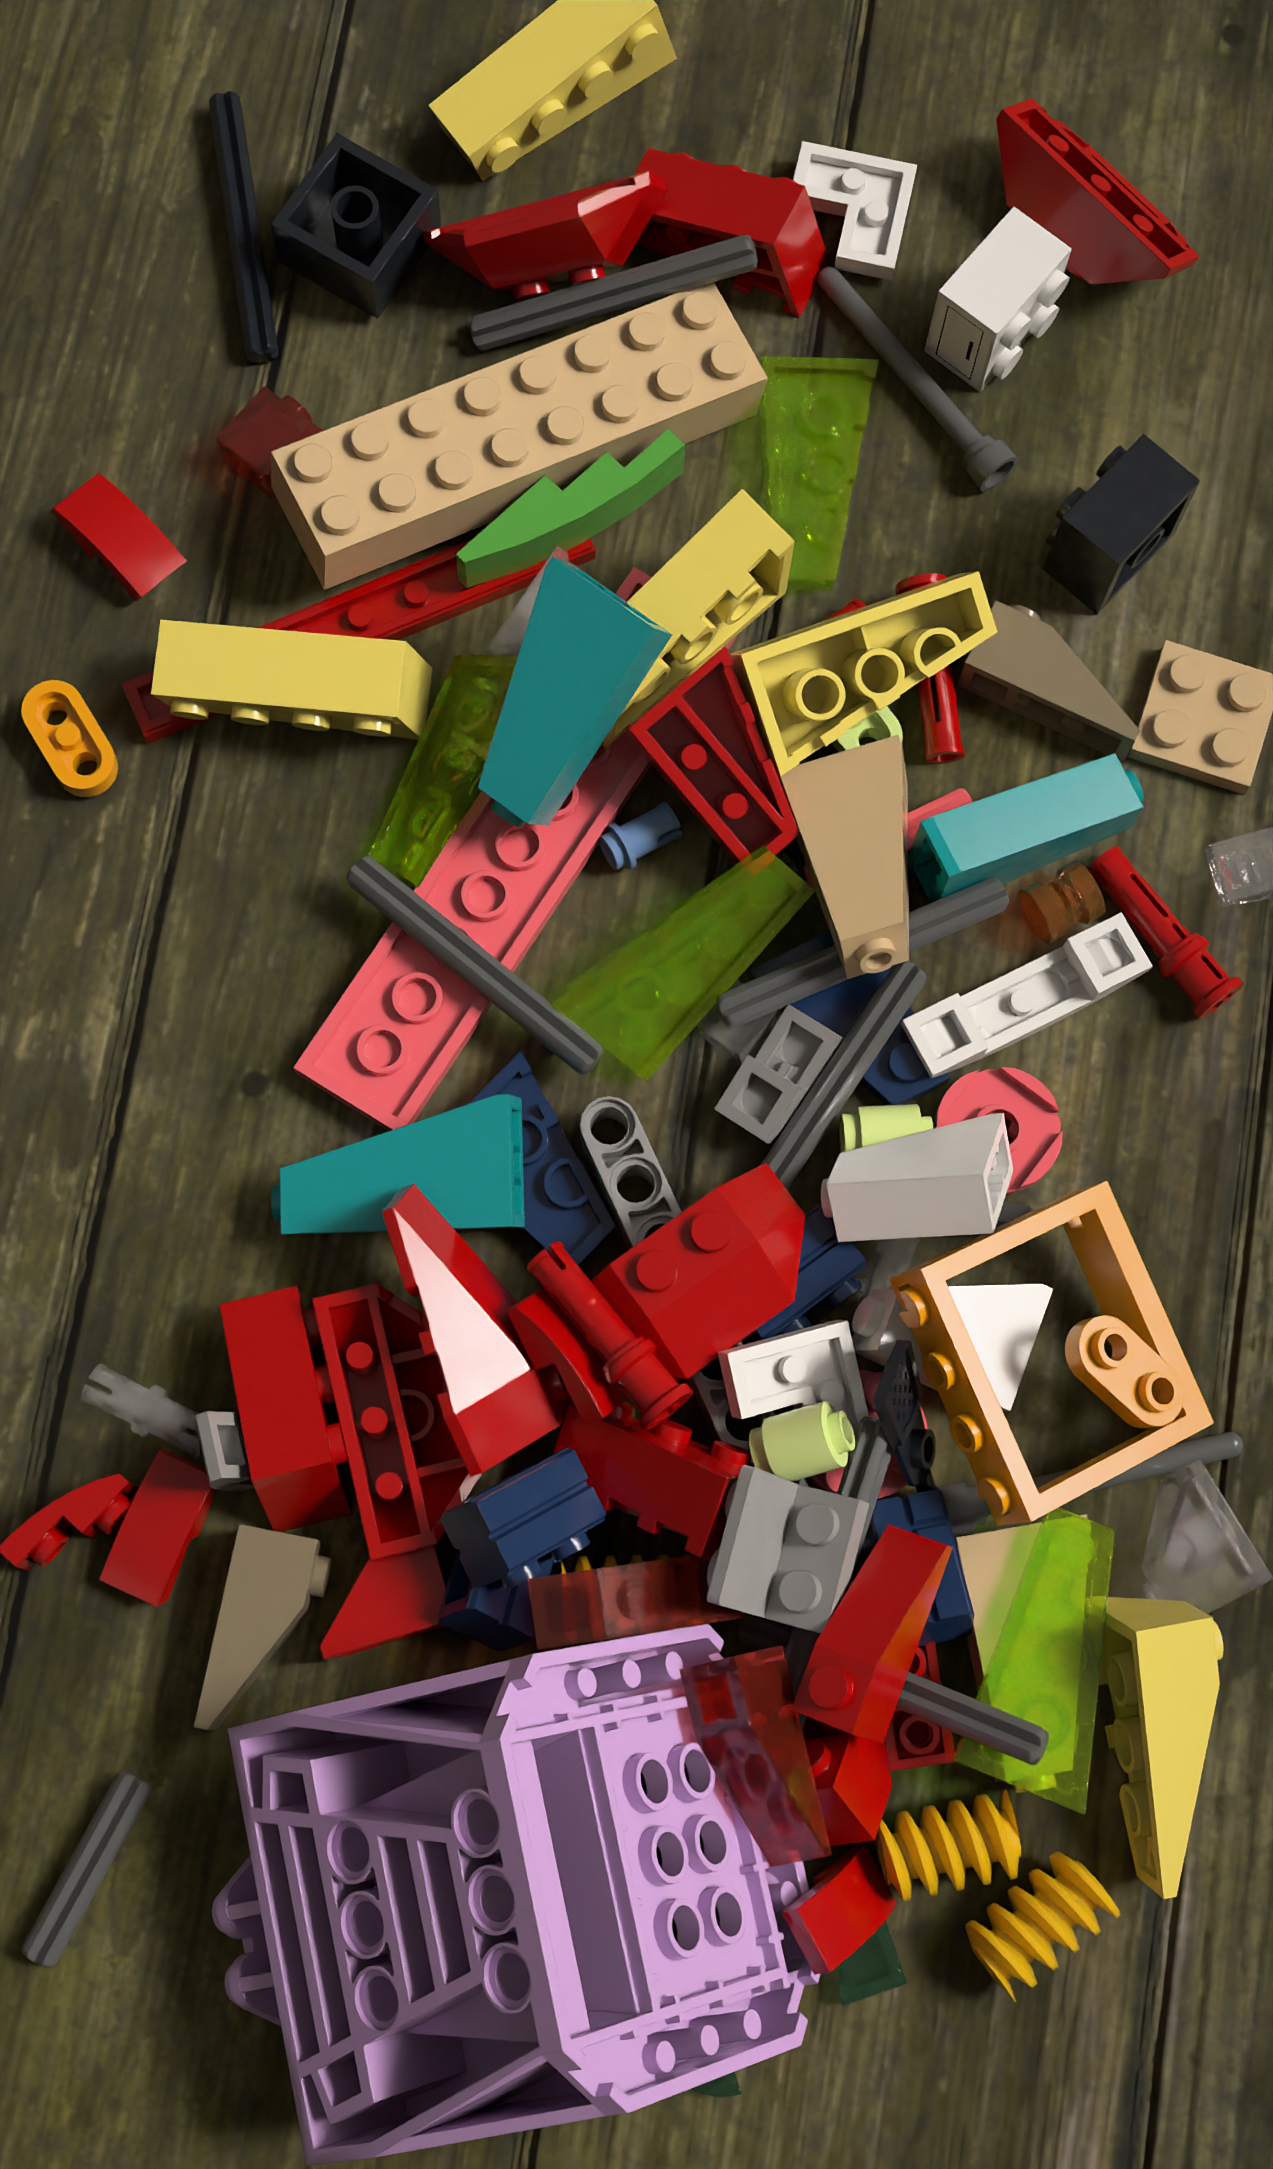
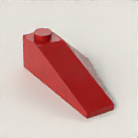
M415 1184L403 1187L382 1210V1214L405 1290L412 1296H420L423 1304V1326L425 1332L418 1334L424 1354L437 1353L448 1391L437 1394L443 1418L470 1476L485 1472L559 1427L565 1418L569 1404L574 1402L569 1396L555 1364L535 1370L506 1311L516 1304L517 1300Z

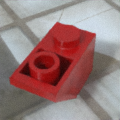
M807 1717L799 1743L793 1747L776 1796L818 1848L875 1841L892 1789L885 1740L883 1744L877 1743Z

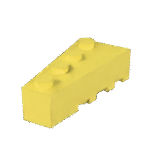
M557 0L430 103L429 107L443 131L482 181L495 173L506 170L517 159L673 62L677 57L658 5L654 0Z
M743 489L627 601L673 635L602 742L605 748L624 733L623 728L716 648L726 645L786 593L795 541Z
M979 571L953 575L731 653L730 656L745 699L749 702L756 721L754 722L767 755L773 763L777 776H782L821 747L829 745L847 733L848 729L875 711L882 710L900 698L901 694L923 679L930 678L996 634L997 629Z
M160 620L151 695L170 706V714L182 718L205 720L208 719L209 712L229 714L231 715V720L251 725H268L269 720L288 722L292 726L307 730L328 731L329 728L354 731L370 736H393L424 741L433 668L406 641Z

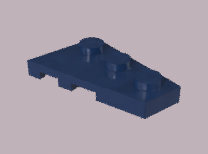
M830 930L750 969L747 977L752 981L835 945ZM890 969L879 973H866L847 979L789 1005L845 1038ZM911 1007L908 1008L860 1080V1083L884 1105H906L947 1084L950 1079L947 1073L934 1078L929 1076L904 1031L901 1022L903 1019L914 1015Z
M520 1051L470 1103L502 1094H510L521 1098L525 1227L520 1229L542 1250L546 1249L548 1253L551 1252L549 1246L552 1243L561 1241L565 1246L564 1249L576 1264L581 1267L616 1231V1225L582 1162L577 1158L559 1124L554 1110L543 1095L522 1051Z

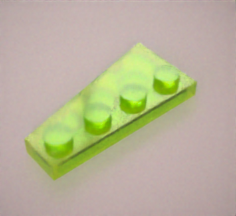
M762 356L759 363L768 377L760 402L766 513L795 541L787 589L831 590L836 581L849 515L848 506L852 486L856 479L860 459L858 455L863 431L866 427L870 407L869 399L879 359Z
M455 655L368 855L407 887H420L480 790L478 788L518 655Z
M762 846L548 998L552 1005L647 1082L716 1004V998L719 994L726 992L811 897L815 890L767 847Z
M1058 1507L1043 1517L976 1700L1041 1726L1049 1734L1047 1748L1040 1762L1037 1765H1030L962 1736L953 1761L1076 1813L1085 1815L1115 1530Z

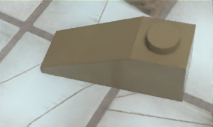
M995 601L991 613L997 633L970 651L957 686L1108 756L1115 753L1119 761L1124 762L1140 732L1139 728L1051 625L1042 622L1035 612L1024 606H1007Z
M239 1524L194 1723L195 1728L217 1730L310 1611L313 1596L324 1597L332 1559L322 1556L324 1544L319 1540Z

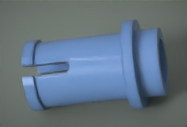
M662 802L652 810L621 826L615 823L609 824L606 833L600 836L599 845L604 857L614 870H618L623 866L631 870L636 867V860L673 840L682 838V831L679 829L681 826L673 810L667 803Z

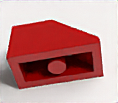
M436 1545L374 1561H367L320 1645L323 1659L333 1661L446 1627L438 1623V1615L447 1584Z

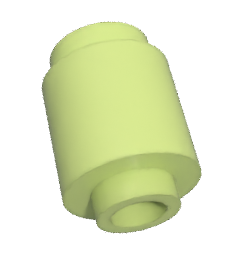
M918 1104L856 1107L855 1113L840 1115V1151L842 1153L934 1129L932 1117H921Z
M823 1401L765 1418L761 1427L750 1431L749 1446L756 1468L792 1482L845 1467L848 1461V1451H852L855 1448V1436L847 1414L844 1411L836 1412L831 1403Z

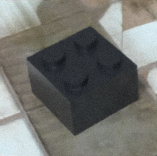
M336 133L271 223L278 262L378 319L428 249L429 245L425 243L423 231L441 227L439 194L437 189Z
M1144 433L1127 451L1122 446H1118L1107 456L1096 472L1100 479L1087 492L1078 487L1069 495L1056 513V517L1061 521L1046 539V543L1051 548L1043 570L1096 615L1175 534L1200 482L1196 476Z

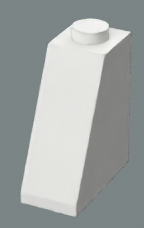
M1004 1113L988 1114L840 1153L830 1177L824 1179L821 1185L822 1209L827 1218L833 1217L838 1242L994 1233L1013 1174Z
M1044 1284L949 1286L950 1293L1002 1411H1010L1053 1289ZM893 1288L871 1289L869 1295L857 1307L853 1317L852 1329L855 1334L852 1341L855 1353L885 1367L896 1340H910L920 1382L935 1389L924 1374L922 1366L923 1356L913 1333L898 1314L902 1312V1308Z

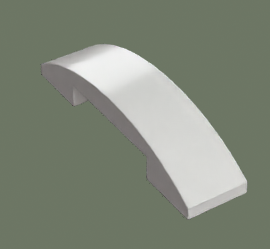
M1121 912L1068 938L1062 947L961 997L956 993L903 1019L901 1025L929 1076L934 1078L987 1057L1063 1020L1149 971L1153 966Z

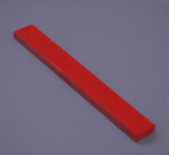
M588 539L553 557L574 564L577 567L596 559V549L591 539ZM469 540L257 628L401 640L541 582L545 567L551 558L527 569L466 588L458 580L456 554L471 541ZM154 670L121 683L147 744L205 721L182 718L170 714L171 707L151 695ZM209 712L208 719L221 713Z

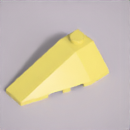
M1098 1596L1085 1598L1090 1659L1096 1686L1108 1684L1116 1717L1113 1725L1105 1726L1109 1749L1115 1748L1118 1761L1123 1770L1128 1773L1130 1782L1121 1786L1119 1796L1136 1875L1163 1899L1177 1897L1220 1685L1217 1661L1222 1659L1224 1650L1221 1632L1212 1616L1186 1601Z

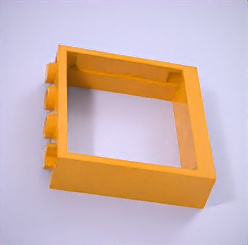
M1107 1181L1068 1193L995 1228L994 1233L982 1234L889 1279L902 1308V1312L898 1314L906 1326L911 1329L923 1356L922 1366L924 1374L941 1397L950 1418L949 1427L952 1438L956 1445L966 1454L978 1482L977 1493L979 1499L986 1500L997 1526L1032 1522L1214 1423ZM1063 1224L1102 1315L1113 1316L1124 1322L1176 1371L1183 1386L1184 1399L1179 1414L1172 1422L1162 1426L1151 1427L1036 1488L945 1280ZM1152 1384V1396L1157 1402V1391L1154 1384Z

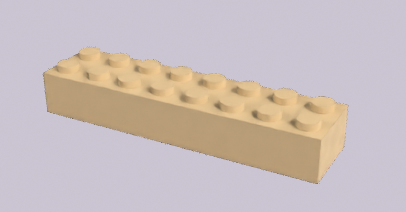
M713 282L675 293L271 451L272 489L325 590L493 522L544 475L563 491L606 452L625 468L667 429L686 444L757 415L768 377Z

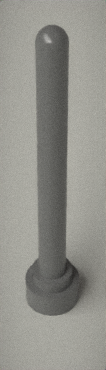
M834 267L823 268L817 277L818 285L965 453L963 456V461L967 465L965 472L982 492H986L1006 479L1016 467L1018 457L1003 440L994 441L990 435L983 437L840 272Z
M1225 1432L1178 1443L1087 1492L1234 1458L1242 1452L1243 1441L1238 1434ZM1072 1469L1032 1479L1036 1488H1039ZM960 1481L936 1487L939 1491H942L954 1538L975 1533L976 1525L985 1524L987 1516L992 1515L986 1500L979 1499L977 1485L966 1487L965 1483Z

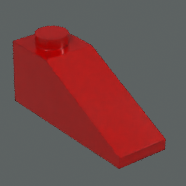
M890 1524L887 1525L817 1639L794 1700L792 1711L852 1735L877 1743H884L952 1551L951 1546Z

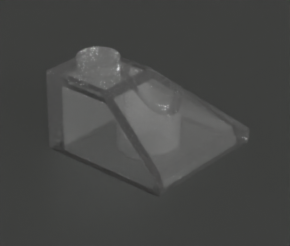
M1200 1459L1161 1479L1141 1566L1143 1573L1149 1581L1143 1585L1147 1599L1186 1601L1208 1614L1273 1579Z

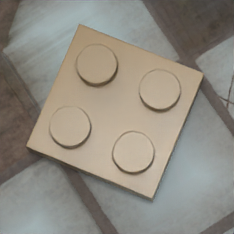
M1165 640L1160 650L1137 724L1140 732L1128 753V758L1245 795L1251 786L1273 712V674Z

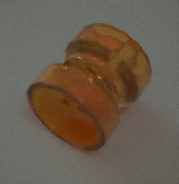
M1072 861L1059 868L1054 879L1046 883L1035 881L1020 889L1018 893L1022 911L1029 925L1038 938L1048 945L1065 937L1070 926L1078 922L1089 924L1104 916L1106 912L1104 899L1096 881L1079 861Z

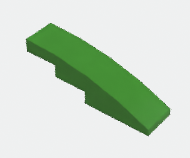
M667 429L625 468L606 452L563 491L544 475L456 554L458 580L466 588L527 569L585 542L637 510L681 475L684 468L685 444Z

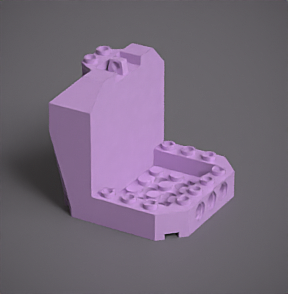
M709 1624L530 1654L228 1728L250 1856L216 1896L212 1906V1917L216 1927L221 1932L233 1939H242L245 1953L235 1959L225 1975V1990L229 1999L242 2009L273 2022L282 2028L306 2166L375 2158L603 2116L626 2114L802 2045L808 2020L797 2010L804 1986L818 1984L820 1974L814 1975L781 1911L809 1891L793 1816L776 1796L783 1778L777 1744L765 1739L760 1733L768 1706L763 1683L748 1667L734 1670L718 1653L721 1652L724 1640ZM641 1772L646 1782V1795L641 1784ZM657 1845L661 1852L662 1868L660 1867L657 1859ZM672 1919H674L677 1927V1942L673 1935Z

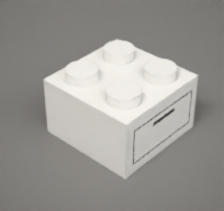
M1013 207L939 290L924 351L979 392L985 388L995 375L1001 380L1004 379L1017 364L1023 353V349L1020 346L1031 334L1037 338L1041 337L1056 318L1059 307L1054 302L1059 298L1069 281V277L1064 274L1072 249L1020 210Z

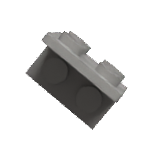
M743 1465L740 1469L738 1480L731 1485L726 1497L725 1514L727 1522L720 1548L712 1555L707 1570V1582L709 1585L707 1601L821 1634L848 1590L869 1503L860 1499L798 1485L761 1469Z

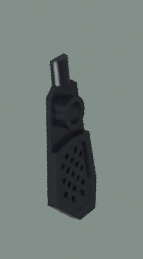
M896 1340L874 1394L872 1404L907 1485L916 1487L917 1493L934 1490L937 1488L930 1468L935 1459L936 1440L933 1431L925 1429L920 1408L924 1395L912 1343L910 1340Z

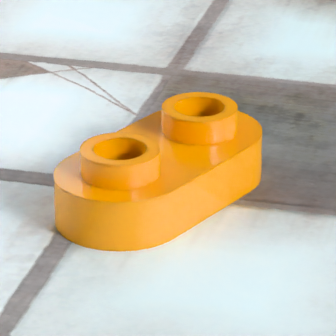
M59 680L44 681L30 689L22 703V718L62 787L69 793L79 797H93L105 792L116 779L118 761L109 741L80 693L72 685ZM56 711L67 713L63 723L59 725L47 723L52 713ZM85 761H95L97 763V768L93 773L89 775L77 773L81 763Z
M1103 1315L1082 1320L1072 1327L1065 1343V1356L1069 1368L1082 1383L1119 1417L1136 1428L1166 1425L1177 1417L1184 1399L1183 1386L1178 1374L1124 1322L1116 1317ZM1105 1339L1108 1340L1112 1346L1111 1359L1106 1355L1104 1350ZM1152 1384H1154L1157 1391V1402L1152 1396Z

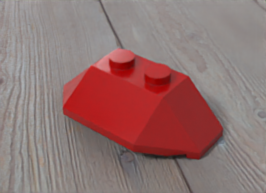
M1033 98L1003 108L996 118L1007 206L1010 209L1013 207L1017 208L1072 249L1066 265V269L1078 278L1085 279L1089 284L1165 279L1195 264L1200 256L1187 244L1186 239L1175 225L1091 145L1065 124L1046 114L1045 108Z
M646 171L492 214L423 231L425 243L490 288L514 294L515 301H526L549 294V285L570 280L572 287L605 277V270L623 266L667 192L665 178Z
M765 1163L712 1190L610 1263L591 1282L637 1338L645 1336L646 1339H651L657 1346L656 1357L674 1379L687 1381L719 1358V1351L734 1347L794 1303L805 1213L769 1165Z
M378 1283L313 1298L370 1560L374 1561L438 1545L446 1532L440 1521L442 1513L466 1501L484 1472L470 1476L443 1418L437 1394L447 1392L448 1388L438 1354L425 1355L418 1333L425 1332L423 1312L398 1298Z

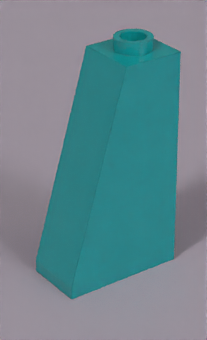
M552 557L545 567L478 785L480 790L494 799L490 808L498 816L519 828H523L525 823L536 825L550 824L673 635L574 564Z
M1114 753L934 815L920 822L908 855V866L928 904L990 877L999 878L1002 884L1008 883L1132 828L1144 808L1142 805L1144 795L1141 784L1132 770L1123 769L1118 757Z
M510 1094L494 1095L280 1168V1183H275L272 1188L271 1208L274 1220L281 1222V1234L310 1235L388 1232L382 1210L403 1187L415 1184L454 1230L524 1228L522 1100Z

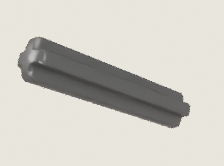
M121 1771L115 1776L22 1945L21 1953L29 1960L47 1968L57 1964L151 1792V1786L142 1778L126 1771Z

